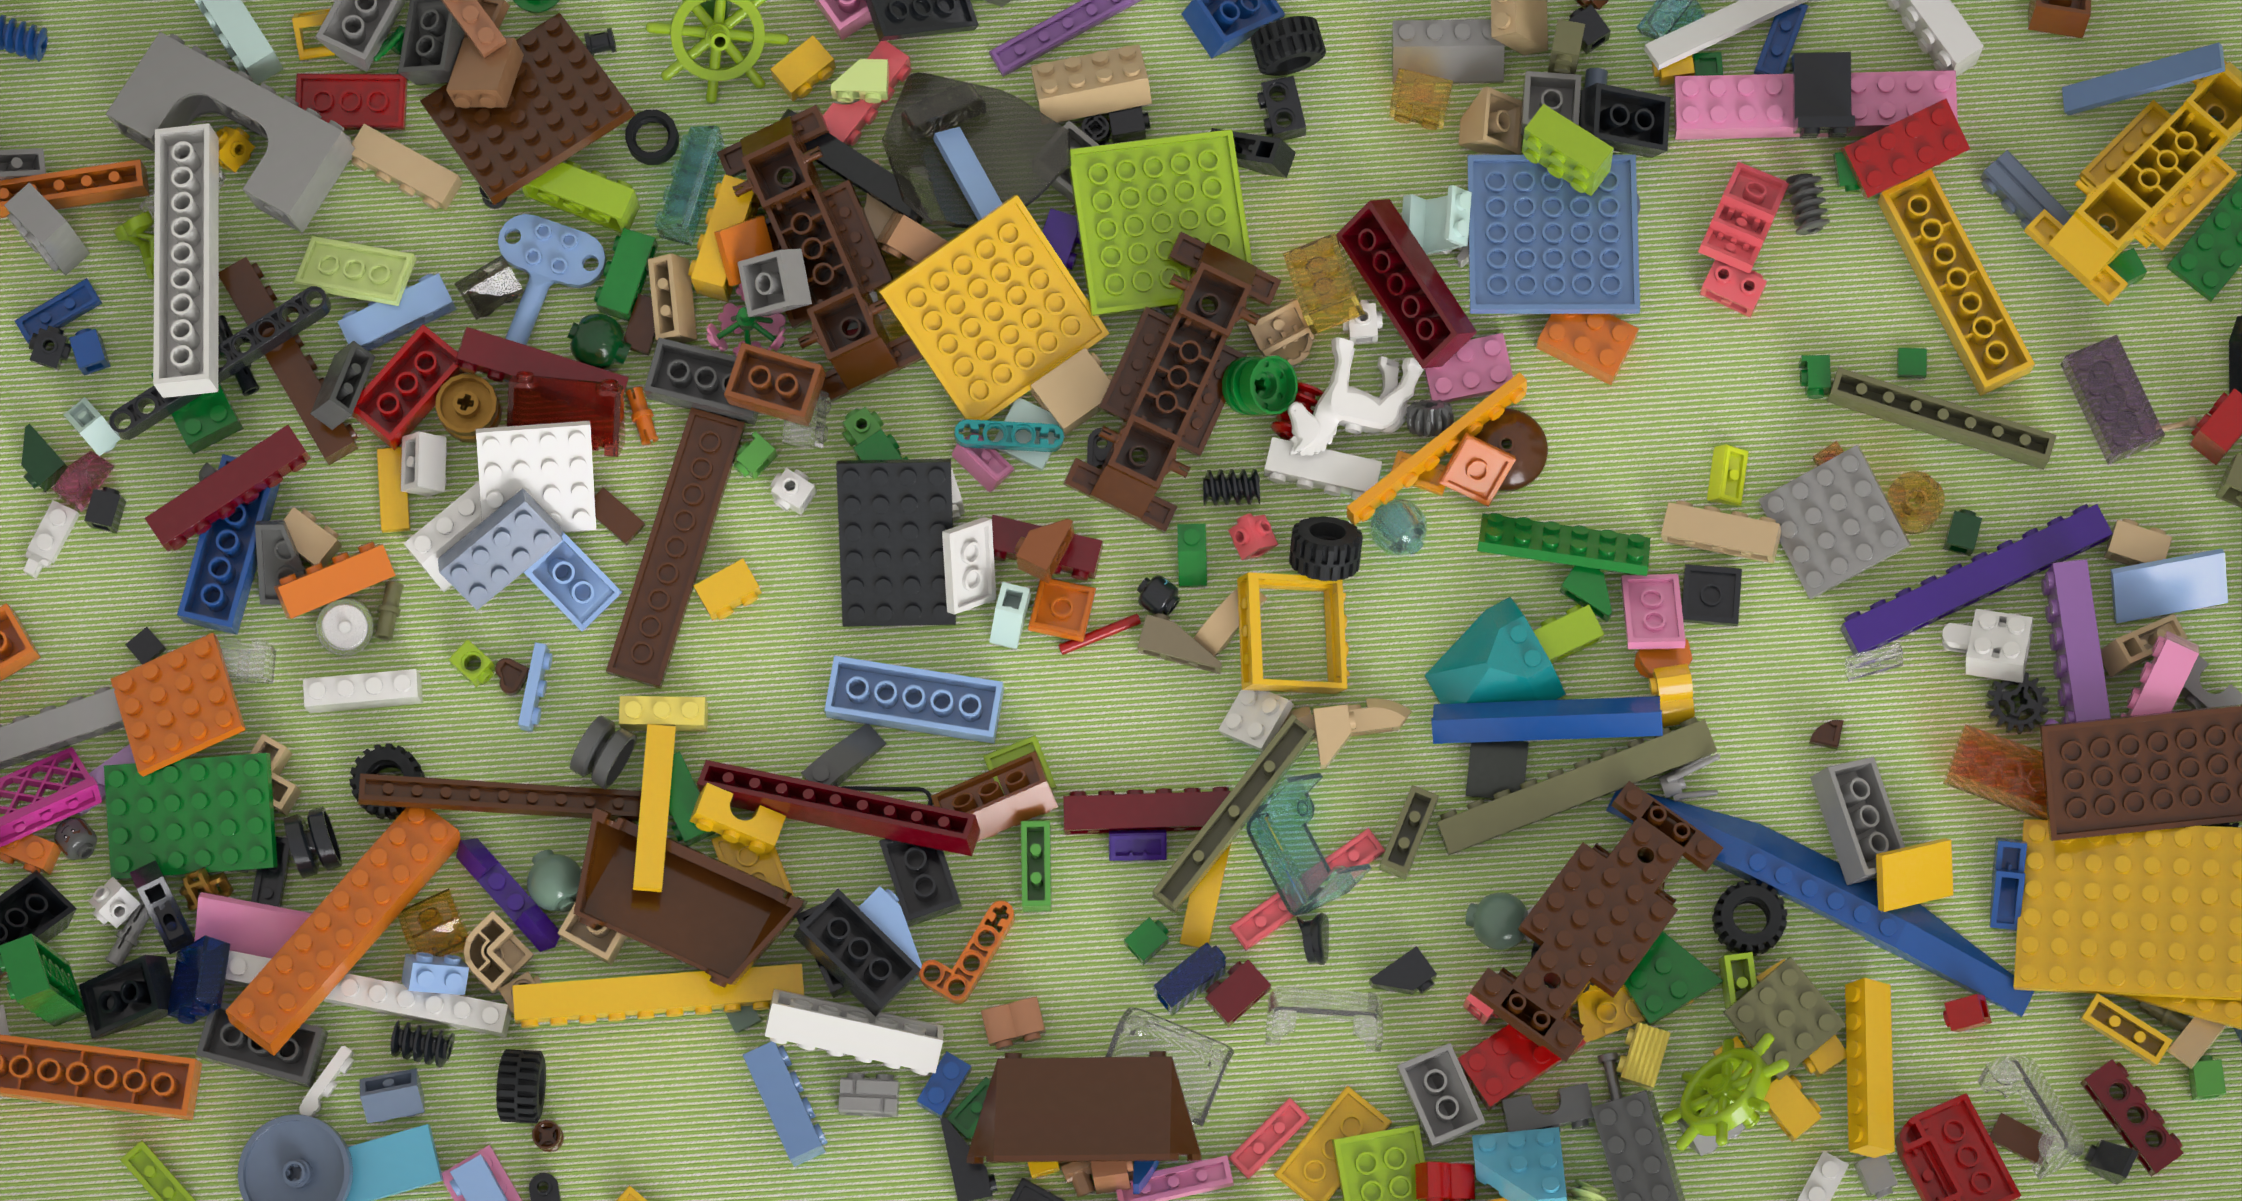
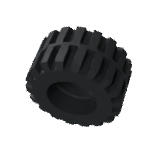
M1293 16L1283 18L1263 26L1250 38L1259 71L1265 75L1280 76L1299 72L1316 64L1326 54L1318 22L1313 17Z
M1320 516L1300 520L1292 528L1289 564L1292 565L1293 570L1311 579L1337 581L1352 577L1358 572L1360 567L1362 532L1354 524L1334 517Z
M386 743L385 747L377 744L374 745V750L366 749L363 751L365 756L362 759L359 756L355 760L357 766L356 768H351L350 773L353 777L349 780L350 786L353 789L352 794L358 802L360 773L377 774L385 768L393 767L400 769L403 776L425 777L420 764L409 751L407 752L399 745L394 747L393 744ZM361 805L369 814H374L380 819L388 817L389 820L396 819V816L400 815L406 808Z
M1750 880L1749 883L1740 881L1735 886L1731 885L1716 903L1712 915V922H1714L1713 930L1719 936L1718 941L1721 944H1726V949L1730 952L1732 950L1737 951V954L1753 952V956H1756L1758 953L1764 954L1770 948H1773L1781 938L1787 925V909H1784L1783 905L1785 902L1783 898L1779 899L1777 896L1778 891L1774 888L1772 890L1767 888L1768 884L1764 882L1757 884L1756 880ZM1745 903L1754 904L1764 912L1766 925L1761 932L1754 934L1746 933L1736 926L1733 920V912L1738 905Z
M506 1049L501 1056L496 1090L497 1113L501 1122L536 1124L539 1121L543 1111L546 1088V1063L542 1051Z

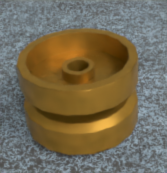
M460 374L451 377L441 386L436 395L435 408L439 420L445 430L453 438L461 442L476 443V429L498 427L501 422L502 408L493 387L486 379L480 376Z

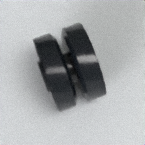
M323 806L309 810L307 816L309 829L305 820L299 814L284 818L288 846L302 878L317 874L319 869L317 855L322 866L327 870L342 866L338 842L329 816Z

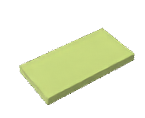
M312 236L293 283L296 288L300 289L317 286L328 294L399 306L415 265L416 257L412 253Z

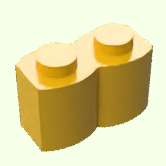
M1688 664L1653 669L1654 678H1649L1651 695L1660 696L1662 727L1680 725L1681 722L1694 718L1693 686Z

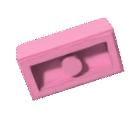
M968 435L964 439H970V435ZM979 435L978 441H983L982 437ZM957 444L952 452V457L988 492H992L1015 469L995 449L965 448Z

